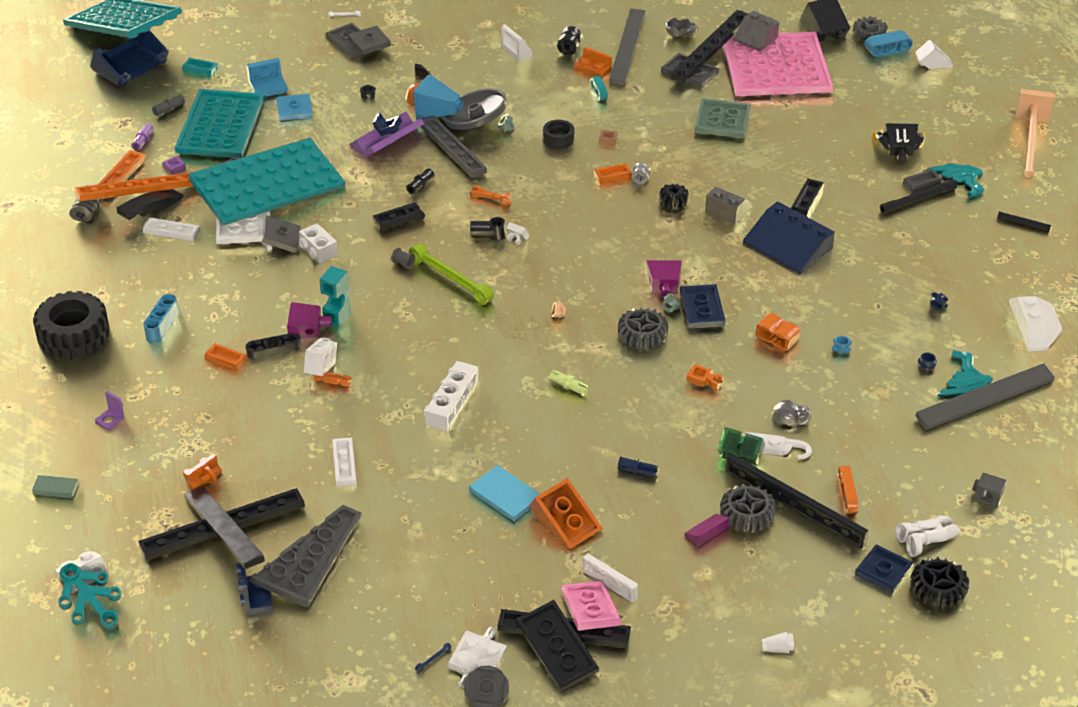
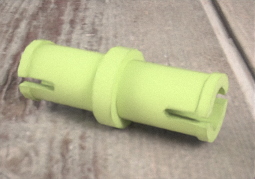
M555 369L549 375V381L563 386L565 390L570 389L582 396L588 390V384L574 379L572 375L567 376Z

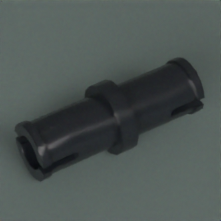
M428 168L422 174L415 176L414 180L406 186L407 192L415 194L420 188H424L427 182L434 178L433 170Z

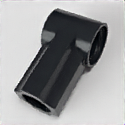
M494 217L489 221H470V236L490 237L495 241L503 240L506 237L505 220L501 217Z

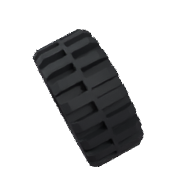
M66 291L64 294L58 293L54 297H49L46 299V302H42L33 317L36 338L40 348L48 355H54L58 359L72 360V358L76 357L77 359L83 358L84 355L89 356L93 354V351H98L105 344L110 334L104 303L96 296L93 297L92 294L87 292L85 294L82 291Z

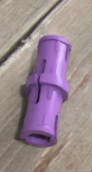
M145 123L142 129L137 132L136 139L131 144L133 150L137 151L138 149L140 151L143 145L149 141V136L154 130L152 124L148 123L147 125Z

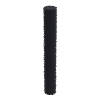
M1000 211L997 216L999 219L1050 232L1052 226Z

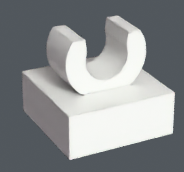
M509 222L507 226L509 231L507 236L508 242L511 243L515 237L517 238L515 243L518 246L521 244L522 239L527 241L530 234L526 228Z

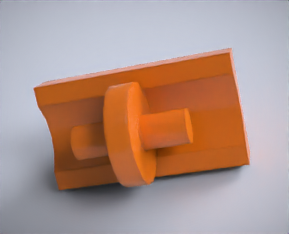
M212 454L208 458L201 459L198 465L192 469L188 468L185 470L183 476L185 481L189 483L192 491L204 486L208 482L214 483L217 480L216 477L223 471L217 462V456Z

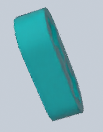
M591 77V89L597 100H607V88L601 77Z

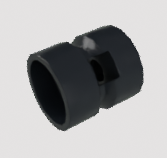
M568 26L564 28L557 42V48L560 53L570 56L576 52L582 40V33L577 27Z

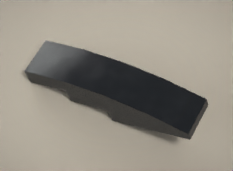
M174 189L153 191L135 197L116 207L119 215L131 220L138 214L142 217L151 212L159 214L184 197L183 194Z

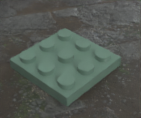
M701 98L694 132L745 138L751 104Z

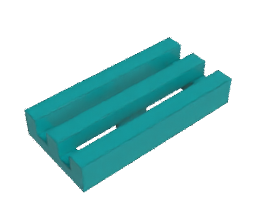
M191 57L182 65L183 71L210 77L219 69L218 63Z

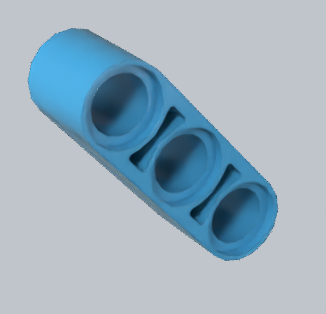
M903 30L870 36L864 42V46L874 57L906 51L913 45L912 39Z
M163 295L144 321L145 337L148 342L157 343L161 341L178 316L179 311L175 295Z

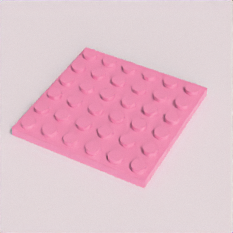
M816 32L778 33V38L761 52L734 41L735 35L722 46L735 96L833 92V84Z

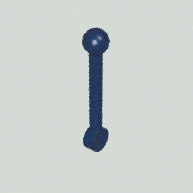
M445 643L442 649L426 661L418 663L415 670L419 673L422 672L426 665L445 651H450L451 644Z

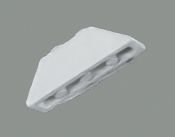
M1036 296L1009 299L1028 352L1047 351L1062 332V326L1052 303Z

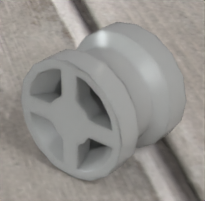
M642 162L635 164L631 174L632 181L636 184H645L648 181L650 167Z

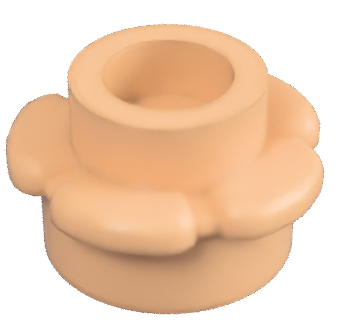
M562 302L554 303L552 306V317L559 320L566 313V306H563Z

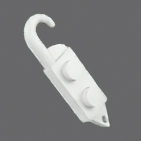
M745 431V434L731 438V442L743 448V451L783 456L788 454L792 447L804 449L806 453L798 455V459H806L812 453L808 443L801 440L786 439L783 436Z

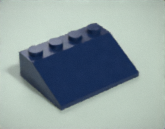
M777 201L763 213L743 239V243L801 274L833 249L835 231Z

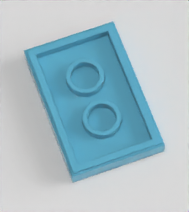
M498 465L469 486V491L513 522L531 509L529 507L530 503L536 496L540 495V493Z

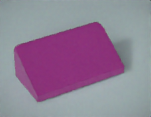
M714 514L685 532L684 535L699 547L727 530L730 518Z

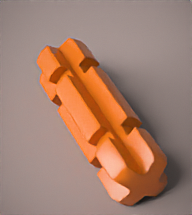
M326 372L323 376L314 375L315 381L322 382L323 380L324 383L338 386L341 384L343 387H350L352 381L351 376H341V374Z

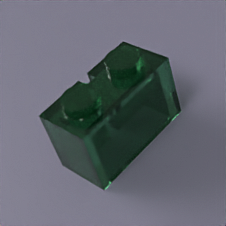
M725 427L717 450L724 459H727V456L732 453L749 464L758 466L765 442L761 437L747 433L745 436H742L741 431Z

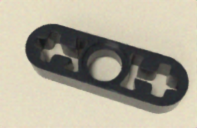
M296 333L252 340L245 346L246 355L251 359L297 351L301 347L300 336ZM272 344L278 345L277 347L273 348L269 347Z

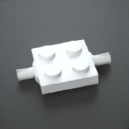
M488 627L484 636L465 631L448 663L449 669L455 670L462 675L458 683L460 688L463 686L464 689L467 676L476 668L489 665L498 668L507 646L492 640L496 634L494 628Z

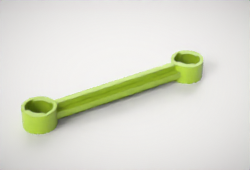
M417 243L409 249V253L415 255V263L420 264L424 262L473 294L479 304L485 305L493 300L494 293L490 286L487 284L479 286L430 255L422 243Z

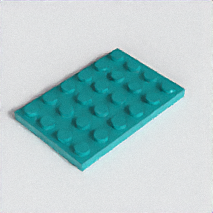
M199 89L175 145V153L230 158L239 156L242 158L263 105L264 94Z

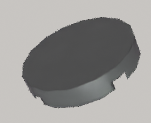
M490 665L480 666L470 672L464 683L465 697L473 707H501L509 694V681L500 669Z

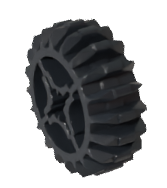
M938 556L935 560L929 557L927 561L921 560L919 564H916L911 573L910 585L913 594L917 595V599L924 600V605L929 603L932 604L933 608L940 606L943 609L944 606H947L951 609L953 605L958 606L960 601H964L969 591V577H967V571L962 570V565L955 564V560L949 562L947 557L944 560H941Z

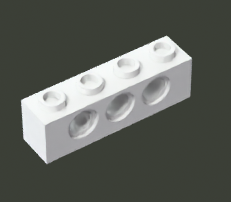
M456 361L454 366L450 367L447 377L440 383L439 390L433 394L430 404L425 406L423 415L425 416L427 426L444 431L449 430L478 382V366Z

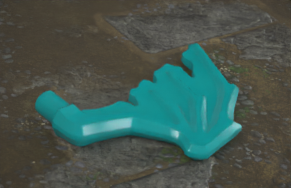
M948 163L927 169V171L933 169L936 173L942 172V177L952 178L958 183L965 182V185L972 189L967 192L969 198L979 196L984 192L983 186L976 181L978 176L983 175V170L968 164Z
M953 350L951 357L961 359L962 371H956V374L952 376L953 379H949L946 383V386L952 389H942L937 393V396H959L992 383L993 378L990 375L981 374L973 367V355L971 353Z

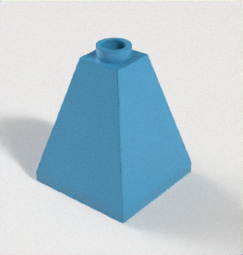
M429 74L413 91L416 120L420 118L424 120L432 116L441 117L456 114L463 107V101L459 94Z

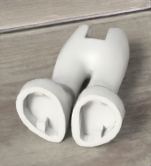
M941 515L924 521H916L913 524L900 523L895 527V535L900 543L906 542L908 555L915 558L922 553L923 544L928 545L930 543L950 540L960 534V529L956 524H952L953 520L950 516Z

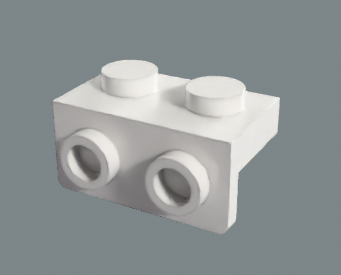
M94 551L82 553L79 556L80 558L74 561H66L60 565V568L55 570L59 579L60 570L67 563L78 565L81 571H105L108 574L102 556ZM68 573V574H67V576H74V575H75L74 573ZM82 580L86 585L95 582L92 580ZM74 585L72 587L71 593L77 591V588Z

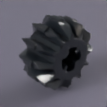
M673 183L670 185L665 184L660 190L659 201L663 208L675 209L677 211L678 208L683 209L684 206H687L689 193L685 186H679V183L676 185Z

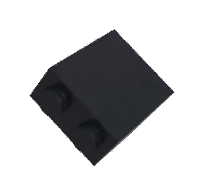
M838 0L808 2L799 19L808 32H816L819 42L844 38L850 29V25Z

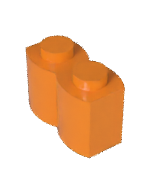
M769 313L757 324L755 335L764 342L772 343V345L782 351H788L799 340L801 329L797 325Z

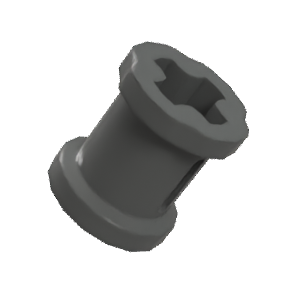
M396 248L392 253L391 261L393 263H400L404 268L410 269L415 262V255L412 253L408 254L401 248Z

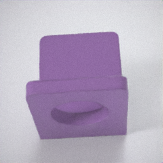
M107 391L105 395L108 410L97 417L95 423L106 430H110L125 417L121 399ZM106 417L114 418L110 423L103 422V419Z

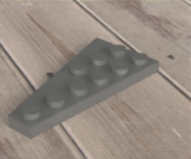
M345 505L340 506L327 516L325 521L319 526L313 527L310 533L300 537L282 551L274 561L268 562L261 571L251 575L249 582L308 608L360 520L362 513Z

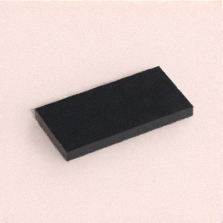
M555 600L516 619V624L560 692L599 672V666Z

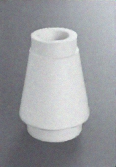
M783 632L762 639L763 652L789 654V651H795L793 633L787 634V632Z

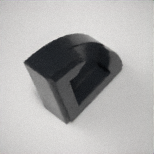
M415 64V80H424L428 74L431 75L430 71L424 68L423 65Z

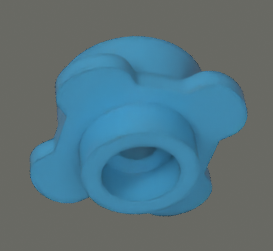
M837 336L833 339V351L839 353L851 352L850 345H852V341L848 337Z

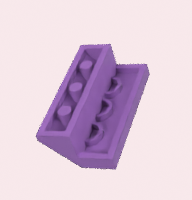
M406 111L399 115L402 123L396 133L380 136L378 131L374 129L349 145L365 157H368L422 126L424 123L421 118L412 122Z

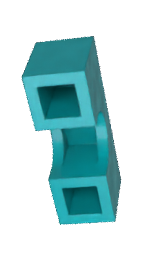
M331 266L319 279L321 294L329 296L326 304L322 307L323 316L332 317V325L340 327L351 315L348 271Z

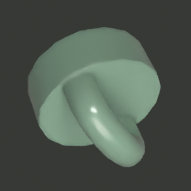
M509 114L504 115L498 123V128L502 131L508 130L512 132L514 130L513 117Z
M671 293L666 294L665 300L662 303V308L667 313H671L675 309L678 310L682 306V303Z

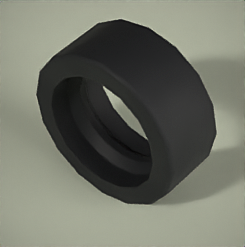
M556 119L547 122L543 126V142L547 146L557 149L572 145L574 142V126L565 120ZM552 133H564L565 135L559 136Z

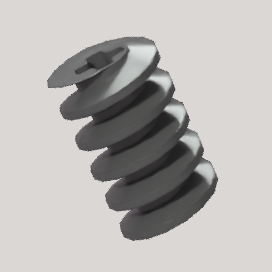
M77 198L70 209V217L76 221L89 222L101 199L79 201Z

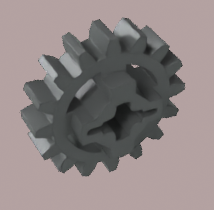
M863 17L862 19L858 18L854 22L853 32L854 35H858L859 39L864 38L865 41L870 36L887 33L888 26H886L887 23L883 22L882 19L877 20V17Z

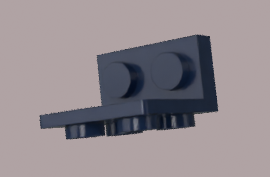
M236 563L237 576H242L238 578L239 593L244 592L240 594L241 607L246 606L247 615L272 612L271 592L250 583V576L246 575V569L240 563Z

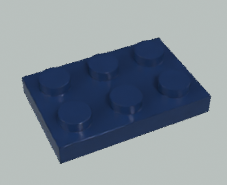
M717 284L680 286V296L688 329L725 326L726 320Z

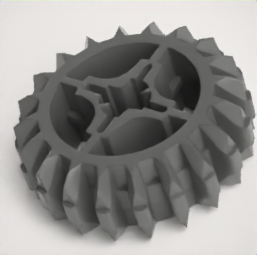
M640 307L638 310L633 308L632 311L627 310L626 314H622L618 321L617 332L620 340L624 341V345L629 344L630 348L636 347L637 350L639 348L644 350L650 348L653 350L654 346L659 347L661 343H664L668 336L669 326L666 317L662 316L660 312L657 313L656 309L651 311L649 307L647 309Z
M742 484L741 487L735 485L733 489L729 488L727 493H724L722 496L720 514L730 518L729 528L735 527L736 531L740 529L744 533L750 531L753 534L755 530L761 532L763 528L767 529L769 524H772L776 515V504L772 494L767 493V489L761 490L760 486L755 488L752 484L750 486Z

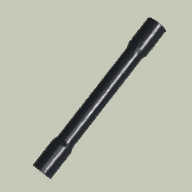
M951 179L926 190L880 204V211L882 214H886L940 193L949 192L957 188V182Z

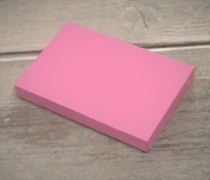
M603 581L561 586V593L578 631L620 626L621 618Z

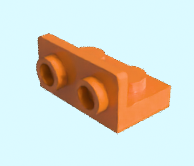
M584 47L583 56L574 63V69L594 77L600 76L602 79L612 70V56Z

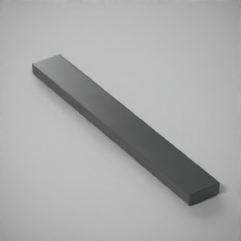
M630 8L609 78V84L625 86L646 10Z
M1043 363L917 411L915 416L923 428L929 430L1053 382L1055 377Z

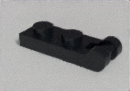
M411 203L372 216L373 222L381 231L413 220L422 221L425 218V213L420 210L417 203Z

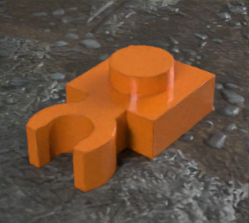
M694 364L686 375V381L702 387L708 384L712 389L718 390L719 383L723 382V376L712 374L711 369Z

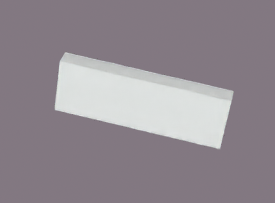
M149 217L143 227V233L188 241H194L200 232V226L151 217Z
M352 437L332 439L336 487L356 486Z
M588 553L583 557V573L596 581H603L607 588L632 603L638 599L639 585Z

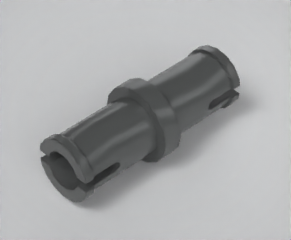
M181 94L171 99H165L163 103L153 106L152 112L155 116H159L167 111L171 112L174 108L184 105L185 99Z

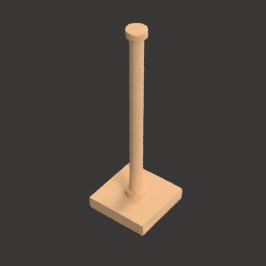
M1021 89L1015 118L1030 120L1026 169L1024 170L1025 178L1034 177L1033 162L1037 121L1049 122L1055 93Z

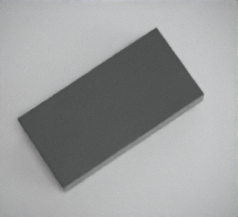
M933 169L903 178V184L912 193L942 182V178Z

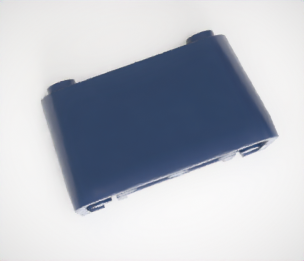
M151 31L140 32L137 34V37L129 39L110 51L102 50L101 48L95 50L90 68L114 84L126 86L131 80L159 64L163 65L167 61L169 51Z

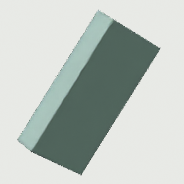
M38 475L32 492L33 495L73 499L79 482L75 478Z

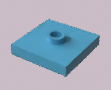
M310 94L276 97L279 121L313 118Z

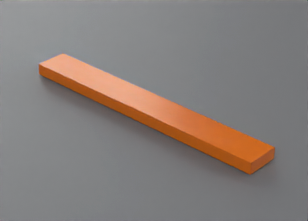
M189 173L76 187L74 188V193L79 201L190 187L193 185L188 179Z

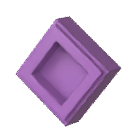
M178 156L162 162L163 168L171 175L186 169V164Z

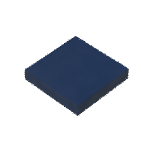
M876 544L857 567L855 575L893 594L913 568L914 562Z

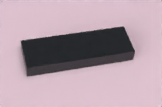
M807 178L791 209L807 217L820 195L824 183Z

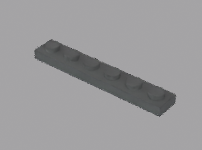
M435 116L422 120L424 124L420 127L471 178L487 173V167Z

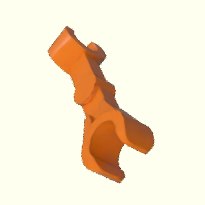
M474 185L472 187L473 190L469 191L470 196L473 198L486 197L490 200H498L504 206H508L511 203V200H507L511 197V194L507 192L500 195L492 191H485L477 185Z

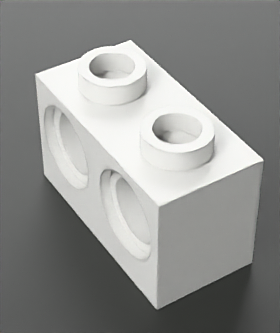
M318 223L299 231L300 247L305 249L311 258H314L317 262L322 263L338 256L337 241Z
M320 338L305 351L304 373L323 376L333 367L336 362L337 342H333L328 338Z

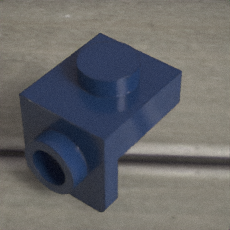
M378 113L372 124L380 136L389 133H396L399 130L402 119L400 116L385 120L382 114Z

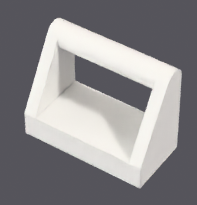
M502 25L501 47L518 62L531 58L532 50L524 39L507 25Z

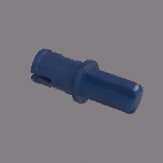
M620 456L618 461V469L634 472L635 475L640 473L656 477L659 471L657 465L641 462V459L632 460Z

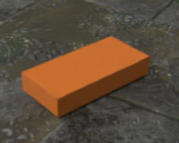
M627 163L594 169V175L599 184L629 179L632 174Z
M216 343L204 354L205 360L234 371H238L247 361L246 354Z

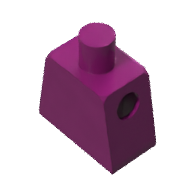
M647 260L646 277L652 293H660V296L664 298L667 293L678 292L682 260Z
M291 302L287 323L288 334L296 333L300 336V339L317 338L320 335L321 327L332 326V317L321 316V307L319 305Z

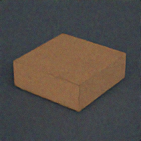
M601 130L599 145L615 146L618 131Z

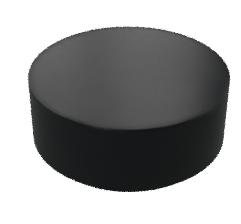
M372 85L362 86L360 88L361 98L373 99L376 97V88Z

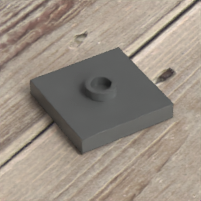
M378 26L348 34V39L362 55L391 46V41Z
M267 215L264 222L262 242L297 253L301 226Z

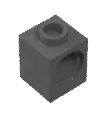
M983 472L980 480L976 479L972 491H975L974 500L998 507L1004 494L1007 480Z

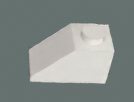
M931 40L915 52L918 56V63L922 67L925 65L929 70L951 68L954 66L949 56Z

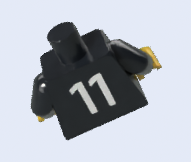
M886 123L883 133L882 129L879 132L872 131V140L879 141L890 156H897V161L904 163L908 160L907 156H912L914 150H918L922 145L925 132H917L918 124Z

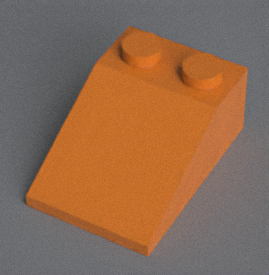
M568 478L536 496L529 505L540 523L568 550H571L603 529Z

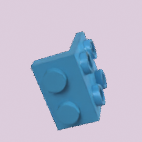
M279 58L247 64L248 80L254 93H263L264 97L288 91V87L281 74Z

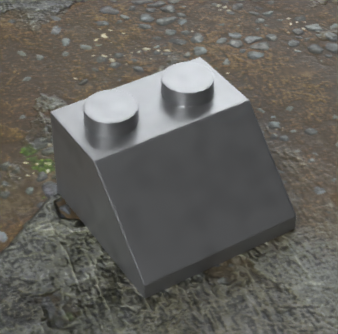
M752 11L743 18L734 41L761 52L778 38L779 21Z
M714 187L706 195L705 212L735 225L753 207V203L747 199L718 187Z

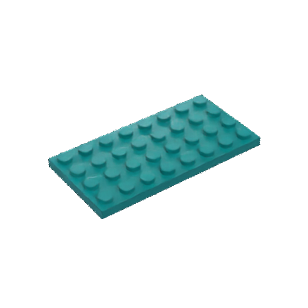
M104 0L62 20L65 26H70L71 28L92 30L132 39L137 37V34L140 32H148L153 26H160L166 20L177 18V15L181 14L182 10L179 6L142 0Z
M311 138L192 172L188 175L189 181L222 225L344 188L346 183Z

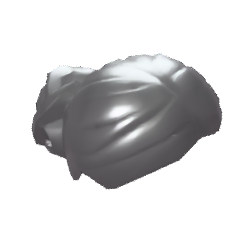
M675 17L666 22V31L675 38H680L684 35L693 37L698 32L697 25L688 18L678 20Z
M783 400L778 402L773 408L772 417L779 426L785 424L798 427L799 425L807 424L812 419V412L806 405L799 406L794 401Z

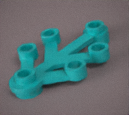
M74 563L65 564L60 570V579L64 582L62 596L58 599L59 607L67 610L72 606L70 595L74 585L78 590L75 611L71 615L72 623L74 625H82L84 623V608L87 600L100 616L102 627L106 629L116 627L118 624L117 612L111 609L106 610L95 595L106 596L111 601H118L121 598L120 588L116 586L111 588L100 587L108 583V574L105 571H81L80 567ZM68 573L75 574L74 576H67ZM101 576L105 577L102 581L98 579ZM82 580L95 581L99 586L86 585ZM117 592L118 595L112 596L111 593ZM63 600L69 601L68 604H62L61 602ZM75 616L82 617L80 620L74 619ZM108 619L113 620L112 623H106L105 621Z

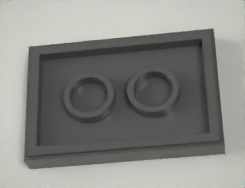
M353 23L325 33L326 38L350 59L362 55L348 39V34L360 31Z
M677 53L661 67V72L670 76V73L688 56ZM705 63L686 83L702 89L719 74V68Z

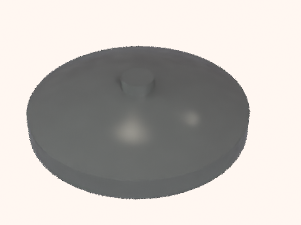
M488 88L472 91L460 96L463 101L461 110H458L456 114L442 117L445 125L451 129L465 130L479 127L500 116L507 108L508 100L505 93L499 89Z

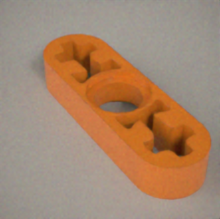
M839 466L838 481L845 513L857 514L858 498L850 466Z

